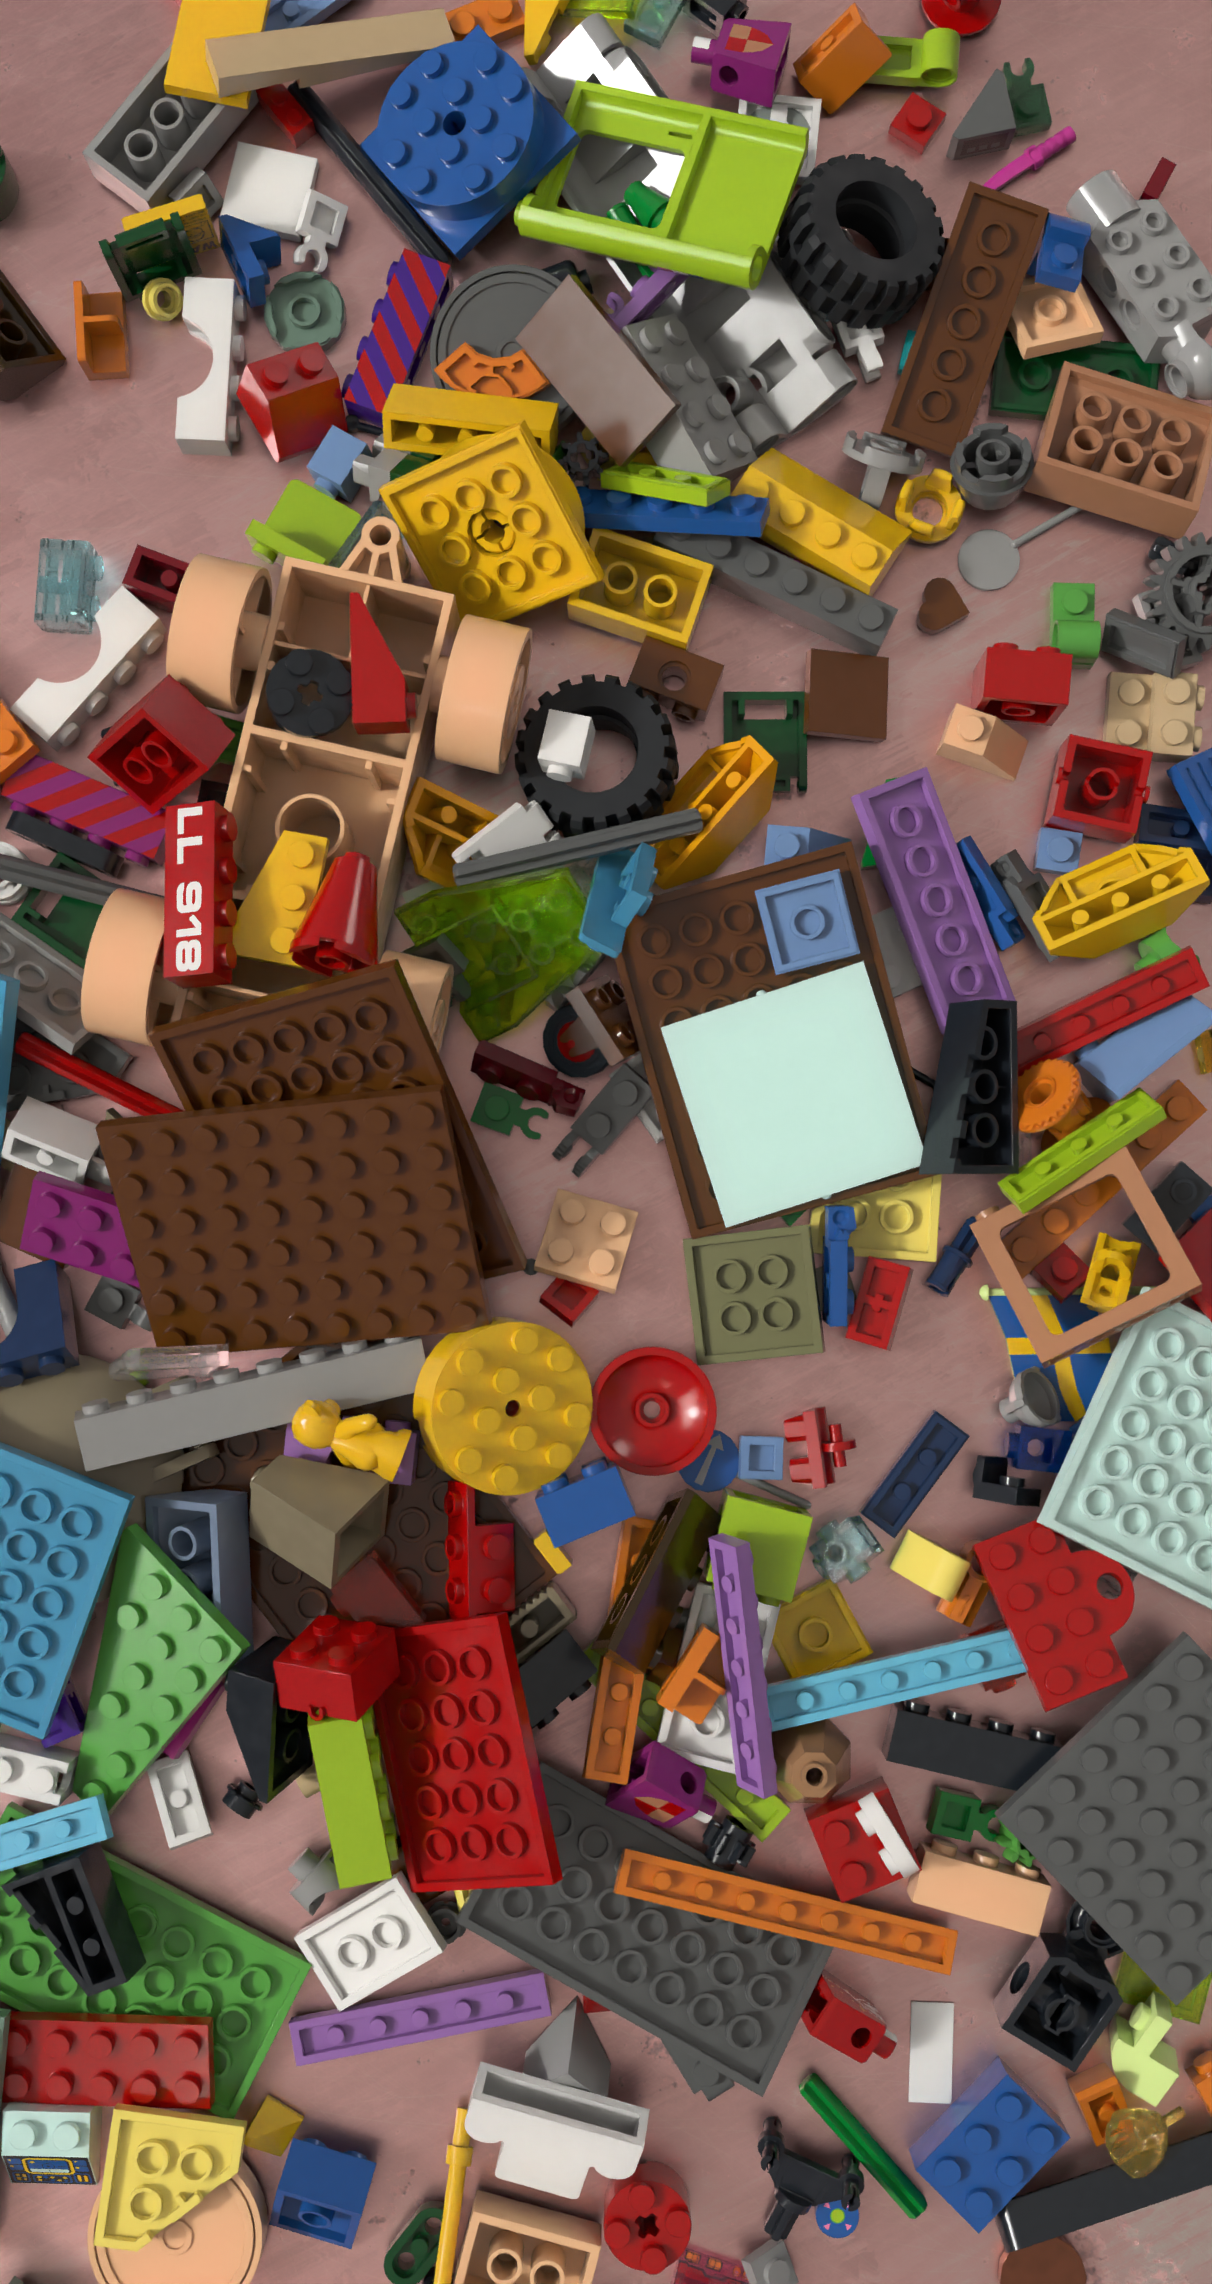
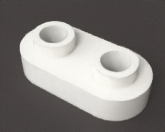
M873 1791L858 1800L862 1809L856 1812L855 1815L868 1837L877 1833L885 1847L878 1853L892 1876L900 1872L904 1879L919 1871L917 1863Z

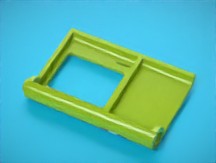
M576 80L563 118L581 139L583 136L591 134L684 155L681 169L662 221L655 228L558 207L557 204L579 146L578 144L539 182L535 194L529 193L523 200L518 202L514 212V223L518 227L520 235L524 238L742 289L755 290L764 273L808 150L809 129Z

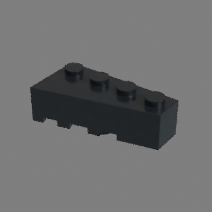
M981 999L949 1004L918 1175L1019 1174L1017 1001Z

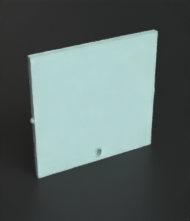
M863 961L767 993L764 990H760L756 993L755 997L661 1027L726 1228L821 1197L827 1200L834 1193L920 1166L923 1145Z

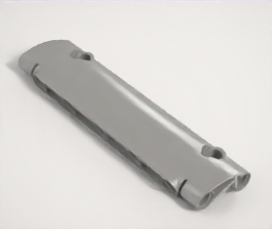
M594 13L585 18L537 71L521 67L530 82L562 117L564 116L576 80L668 98L641 58L631 48L623 45L601 13ZM587 134L582 137V141L579 143L561 192L572 210L600 217H606V213L610 208L618 203L625 202L624 193L628 186L635 181H641L645 186L670 198L684 160V155ZM629 206V208H630L631 212L633 213V216H634L635 219L637 220L638 224H640V226H642V224L640 223V221L638 220V218H637L636 215L634 214L633 210H632L631 207ZM772 248L760 283L755 290L751 291L689 276L648 318L649 320L675 313L679 321L685 325L689 339L700 358L708 365L710 375L721 395L726 398L730 386L734 387L736 397L732 405H730L731 412L742 432L749 437L752 449L757 457L764 454L771 447L774 448L821 417L850 393L858 383L857 378L839 352L833 349L835 337L818 311L815 313L807 306L809 301L803 295L798 297L792 289L791 284L793 281L791 277H785L781 266L782 260L774 248ZM605 256L627 290L631 292L634 285L643 276L635 263ZM749 378H758L762 387L757 391Z

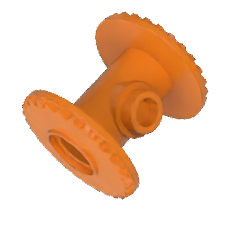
M1055 1058L1054 1060L1047 1059L1045 1062L1040 1061L1038 1065H1032L1029 1070H1025L1024 1074L1018 1077L1019 1131L1035 1133L1045 1130L1041 1142L1042 1152L1111 1106L1101 1098L1087 1097L1081 1090L1082 1080L1079 1071L1073 1064L1063 1059Z

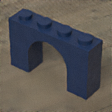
M50 1259L14 1269L18 1314L12 1331L0 1343V1387H14L21 1384L25 1379L42 1375H58L67 1368L80 1365L70 1280L56 1260Z

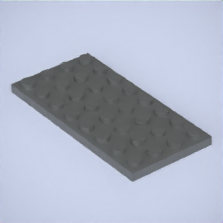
M539 1761L563 1879L554 1885L472 1889L455 1922L763 2097L834 1947L614 1893L613 1890L623 1848L740 1877L743 1876L734 1871H726L718 1867L703 1853L647 1821L605 1806L606 1798Z

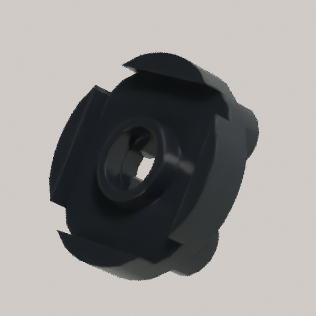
M294 649L287 656L280 659L269 674L265 692L268 709L272 713L276 724L285 732L297 737L316 739L340 729L349 717L352 709V679L343 664L334 656L315 649ZM312 683L318 686L317 692L322 695V700L320 702L313 700L308 706L302 703L303 695L297 690L300 686L308 687Z

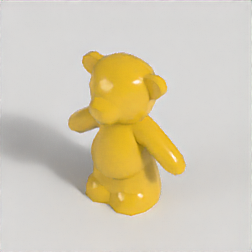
M329 1398L324 1402L307 1400L298 1407L292 1419V1432L294 1438L302 1445L312 1449H323L331 1446L332 1451L344 1467L356 1470L361 1469L363 1471L372 1470L382 1478L393 1482L409 1442L411 1430L403 1428L397 1432L385 1431L384 1427L377 1423V1418L369 1413L341 1420L340 1406L336 1401Z

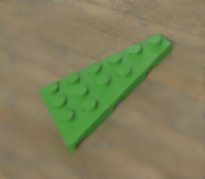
M137 1523L126 1527L121 1536L72 1791L81 1800L103 1793L109 1816L227 1675L228 1670L237 1663L251 1646L247 1639Z

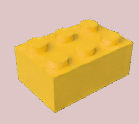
M593 528L588 543L605 576L602 581L570 594L567 602L568 619L640 643L644 642L647 635L688 651L712 582L714 565L608 529Z

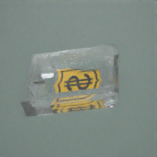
M228 1344L132 1348L110 1363L109 1375L116 1381L179 1378L188 1375L189 1378H195L196 1383L206 1381V1378H212L215 1372L230 1366Z

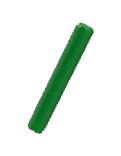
M816 2073L809 2074L799 2085L800 2094L906 2215L911 2219H916L928 2206L923 2194Z

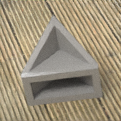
M578 1995L526 2051L523 2073L608 2097L611 2063L587 2013H584V2007Z

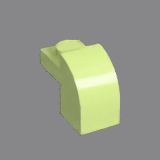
M1153 1990L1145 2003L1139 2002L1135 2006L1129 2021L1115 2013L1109 2027L1112 2066L1117 2079L1128 2091L1156 2107L1180 2074L1176 2049L1161 2041L1173 2024L1169 1999Z

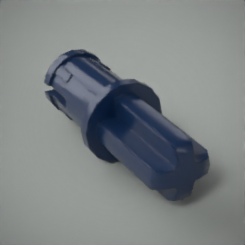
M974 1216L966 1220L950 1246L944 1245L942 1249L944 1254L925 1281V1284L932 1291L941 1296L948 1297L966 1267L971 1268L973 1265L971 1257L979 1246L969 1226L977 1222Z

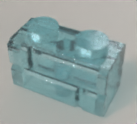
M49 538L40 539L34 622L42 631L50 633L68 632L83 635L92 634V624L96 622L94 615L101 609L100 599L98 596H95L96 581H102L104 562L102 556H98V552L90 542L82 540L64 541L62 539Z

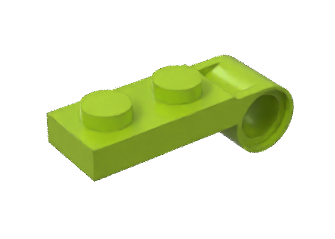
M934 28L927 31L923 39L879 36L890 49L892 56L865 83L936 88L954 84L958 77L959 33L950 28Z

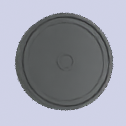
M511 264L482 270L461 283L443 304L433 326L430 342V364L436 388L455 390L444 382L434 369L465 342L478 353L492 358L508 357L522 350V346L515 338L562 282L538 268ZM553 385L528 398L529 400L559 403L558 431L566 427L577 416Z

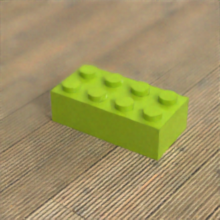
M373 1705L357 1722L324 1716L320 1721H315L308 1714V1732L340 1889L392 1879L391 1861L399 1859L396 1841L398 1839L394 1813L390 1811L389 1786L386 1773H383L382 1750L379 1734H375Z

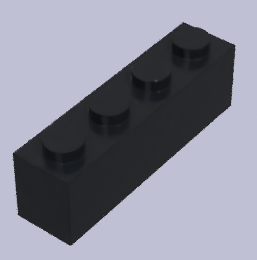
M909 1699L905 1700L904 1704L892 1703L881 1752L886 1761L1017 1791L1064 1745L1055 1739L1056 1734L1045 1729L1031 1727L1030 1733L1013 1730L1014 1724L1006 1720L989 1717L988 1723L971 1720L972 1714L960 1709L947 1708L945 1714L930 1710V1704L927 1702Z

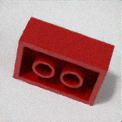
M168 674L113 724L87 758L153 815L206 773L235 737V734L224 724L219 716L211 713L201 704L186 686L177 682Z

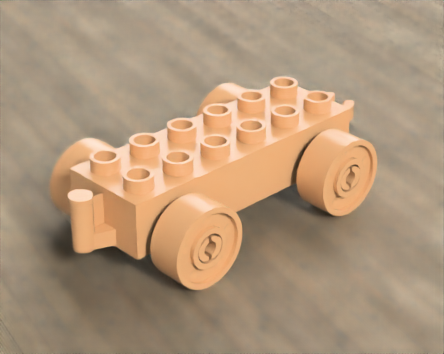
M384 516L371 518L364 524L360 541L340 568L285 556L273 609L272 582L268 569L199 553L192 559L183 576L174 604L167 643L166 676L170 674L177 682L186 686L191 694L205 707L241 714L249 704L224 803V808L233 814L238 828L237 839L233 841V859L237 866V880L233 883V902L238 912L284 830L329 839L330 843L322 882L336 857L344 856L346 852H358L368 856L371 860L370 863L377 868L378 964L398 959L439 1054L451 1001L454 976L453 965L393 950H386L382 956L408 849L403 816L416 777L425 779L434 738L435 757L437 760L502 774L511 752L523 705L531 661L533 631L531 628L466 614L461 622L454 594L403 583V580L405 578L408 579L411 572V562L404 549L397 524L392 519ZM358 592L404 675L409 692H416L418 717L417 719H410V733L358 735L352 722V709L343 726L326 736H320L316 739L302 738L285 732L273 719L266 700V684L272 668L280 659L287 656L294 649H315L334 656L351 675L350 593ZM310 683L308 687L300 686L297 691L303 695V704L309 706L313 700L318 702L322 700V695L317 692L318 686ZM118 888L107 899L91 938L82 981L81 1016L84 1028L88 1032L154 1047L148 1036L153 1027L330 977L306 969L237 957L236 967L232 969V984L183 989L163 978L164 898ZM333 970L332 977L347 972Z

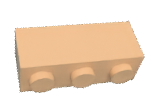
M933 1838L932 1844L919 1840L916 1856L922 1870L910 1876L907 1893L913 1903L1039 1937L1052 1887L1045 1876L1041 1874L1039 1867L1034 1865L1028 1867L1020 1861H1016L1015 1867L999 1862L1000 1858L982 1850H974L973 1855L957 1851L958 1846L943 1839Z

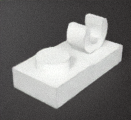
M184 1750L179 1759L172 1760L168 1756L155 1761L147 1772L169 1849L174 1850L213 1835L189 1751Z

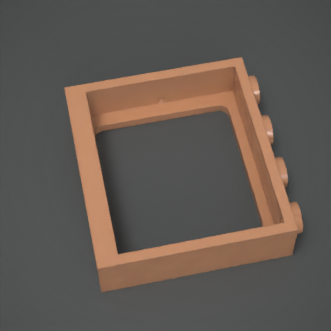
M1126 1146L1025 1214H1022L1013 1203L1002 1209H999L998 1206H993L975 1216L977 1222L969 1225L1044 1369L1202 1291V1283ZM1108 1176H1114L1119 1180L1170 1273V1278L1165 1283L1062 1334L1054 1335L1046 1326L1000 1237L1001 1232L1006 1227Z

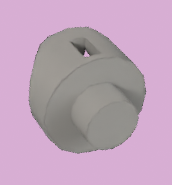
M308 1847L288 1867V1870L298 1879L289 1893L312 1916L324 1901L325 1893L340 1889L331 1848L318 1858Z

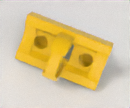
M1099 1232L1080 1303L1087 1304L1089 1310L1099 1313L1107 1312L1125 1303L1141 1243L1120 1241L1106 1233Z

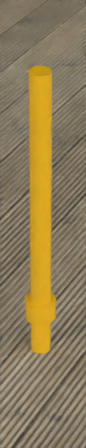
M457 2107L453 2142L447 2146L445 2163L449 2164L433 2284H451L466 2168L471 2167L473 2147L469 2146L471 2136L465 2130V2118L468 2110L465 2107Z

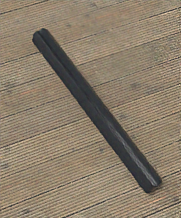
M297 80L290 84L287 90L313 120L316 132L417 253L452 266L451 254L310 86L299 89Z

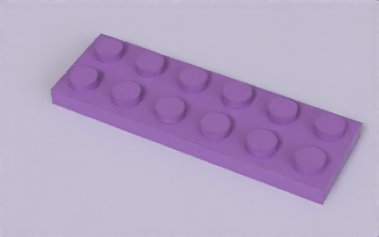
M927 767L852 796V803L941 1034L943 1035L945 1031L950 1003L981 999L1016 1001Z

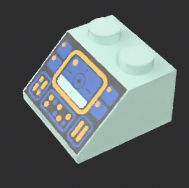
M9 2102L3 2110L1 2156L11 2183L98 2185L100 2178L102 2106Z

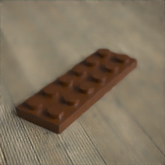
M971 181L969 182L948 240L945 254L942 257L941 268L935 277L880 434L951 458L957 442L961 443L968 436L1049 212L1048 208Z

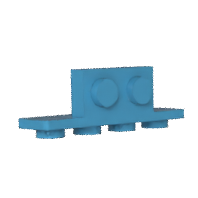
M641 842L635 853L630 850H624L597 857L578 939L587 944L592 950L604 953L615 959L621 953L626 928L636 914L639 916L644 915L652 901L653 893L649 889L658 873V869L654 867L656 848Z

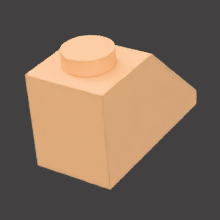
M956 703L948 717L936 755L1015 781L1028 740L996 716Z

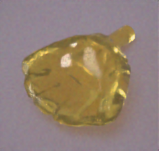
M1178 2106L1163 2116L1155 2110L1145 2108H1124L1115 2111L1111 2115V2121L1107 2123L1105 2130L1106 2148H1108L1109 2155L1114 2163L1131 2178L1140 2179L1146 2177L1165 2157L1168 2147V2127L1186 2116L1184 2109Z

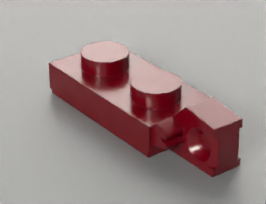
M480 1040L474 1052L470 1071L476 1073L485 1082L502 1084L515 1090L518 1095L527 1100H539L548 1104V1106H552L556 1113L575 1117L586 1090L557 1078L558 1071L486 1040Z

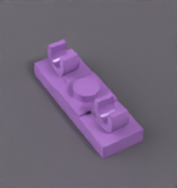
M648 267L654 274L650 278L644 275L637 281L630 292L632 299L625 306L623 299L614 292L608 294L606 304L614 310V313L608 315L620 330L626 325L645 321L689 276Z

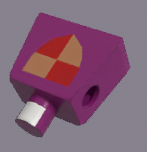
M728 18L724 20L717 40L695 36L691 51V63L712 66L710 87L713 91L772 108L788 60L792 23Z
M654 1740L632 1754L627 1785L610 1782L605 1806L663 1828H672L689 1817L703 1823H708L716 1811L717 1801L703 1793L707 1777L704 1769Z

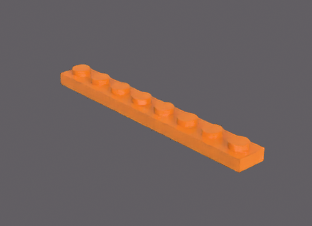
M627 1848L622 1850L613 1890L616 1894L951 1975L958 1937L957 1930L845 1902L841 1903V1901Z

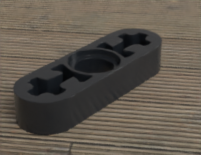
M13 810L5 827L7 831L54 853L61 852L73 861L112 878L117 877L124 862L123 857L20 811Z

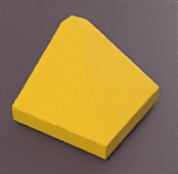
M268 2094L246 2130L244 2145L281 2157L302 2123L304 2116Z

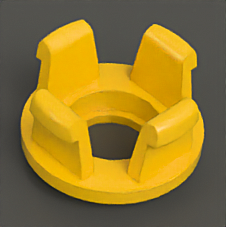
M933 468L929 475L919 476L912 480L907 479L902 486L895 502L894 512L896 521L913 531L910 539L925 544L938 543L950 537L958 528L965 509V501L962 500L959 491L952 484L953 475L950 472ZM921 499H933L941 506L942 518L936 525L913 517V507Z

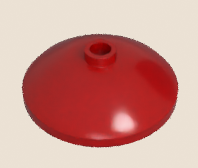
M642 1347L623 1353L603 1369L592 1388L593 1405L590 1428L593 1437L602 1452L613 1463L629 1472L645 1476H660L681 1470L701 1455L713 1435L716 1425L717 1406L712 1386L699 1366L677 1351L663 1347ZM650 1401H654L660 1406V1412L655 1417H648L644 1413V1406Z

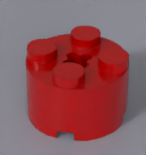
M646 2161L644 2164L637 2165L632 2176L626 2179H611L604 2200V2239L613 2255L624 2265L635 2270L645 2271L650 2275L661 2273L665 2267L674 2263L683 2254L689 2243L692 2228L690 2201L685 2184L676 2171L661 2162Z

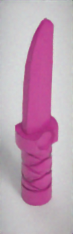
M1067 126L1056 133L1054 137L1048 138L1044 143L1028 147L1024 150L1023 155L998 171L983 186L998 191L1029 169L1033 171L1039 169L1044 165V160H1047L1051 155H1055L1062 148L1064 149L1076 141V134L1073 128Z

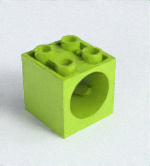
M726 1487L723 1488L718 1513L721 1515V1520L717 1527L719 1529L718 1534L724 1533L750 1542V1549L754 1559L752 1567L755 1593L758 1597V1602L779 1607L781 1600L792 1603L813 1520L812 1515L802 1507ZM707 1552L703 1571L706 1581H710L713 1584L712 1589L714 1590L710 1553Z

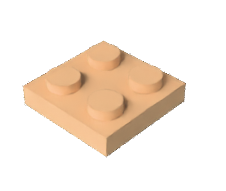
M1035 277L1024 279L1008 322L1009 330L1023 360L1101 342L1104 329L1081 282L1074 293L1035 282Z
M558 1188L533 1270L615 1294L639 1212Z

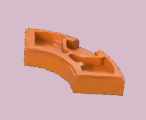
M465 342L434 369L437 375L456 391L528 399L552 385L524 349L508 357L492 358L478 353Z

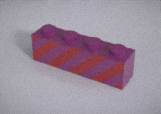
M35 755L6 779L0 795L12 803L9 808L11 811H20L32 817L38 814L50 819L48 824L72 834L73 830L88 835L87 841L109 851L111 846L126 852L125 859L139 866L147 868L150 862L161 867L165 862L166 809L161 808L152 815L128 793L38 755Z

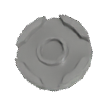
M854 430L849 431L843 444V452L851 458L868 465L860 490L859 500L879 510L891 472L918 475L922 472L927 455L919 448L915 450L914 455L905 451L906 442L886 435L864 431L862 439H857V433Z

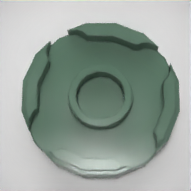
M312 271L294 272L282 277L274 285L275 288L271 291L270 295H267L266 304H264V320L272 340L284 351H290L317 341L322 350L327 351L341 338L346 325L345 303L338 287L322 278V275Z

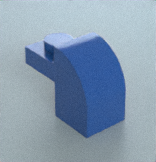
M1048 212L1026 274L1035 276V282L1075 293L1081 282L1084 248L1091 237L1090 224Z

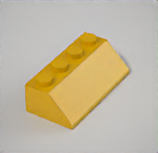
M772 447L748 467L730 495L748 494L754 497L769 498L770 514L763 534L759 537L760 539L793 559H797L802 564L871 597L913 533L910 529Z

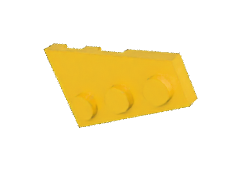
M288 830L283 831L237 912V922L233 926V945L237 957L305 970V968L296 964L291 959L293 952L289 953L290 943L322 884L330 843L328 838Z

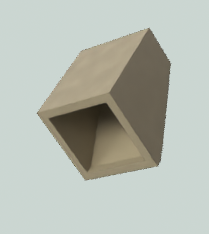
M279 1455L267 1467H260L251 1479L249 1537L332 1589L385 1535L390 1481L371 1472Z

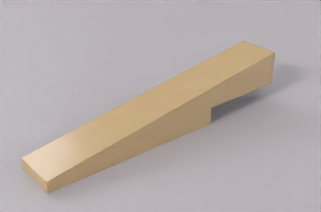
M444 8L205 39L206 62L218 96L222 98L297 80L299 89L410 63L420 57L425 51L443 44L455 42Z

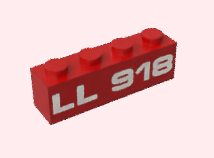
M215 800L166 806L163 978L183 989L232 984V969L237 964V954L233 945V926L237 922V910L233 902V883L237 880V866L233 859V841L237 839L238 828L233 814Z

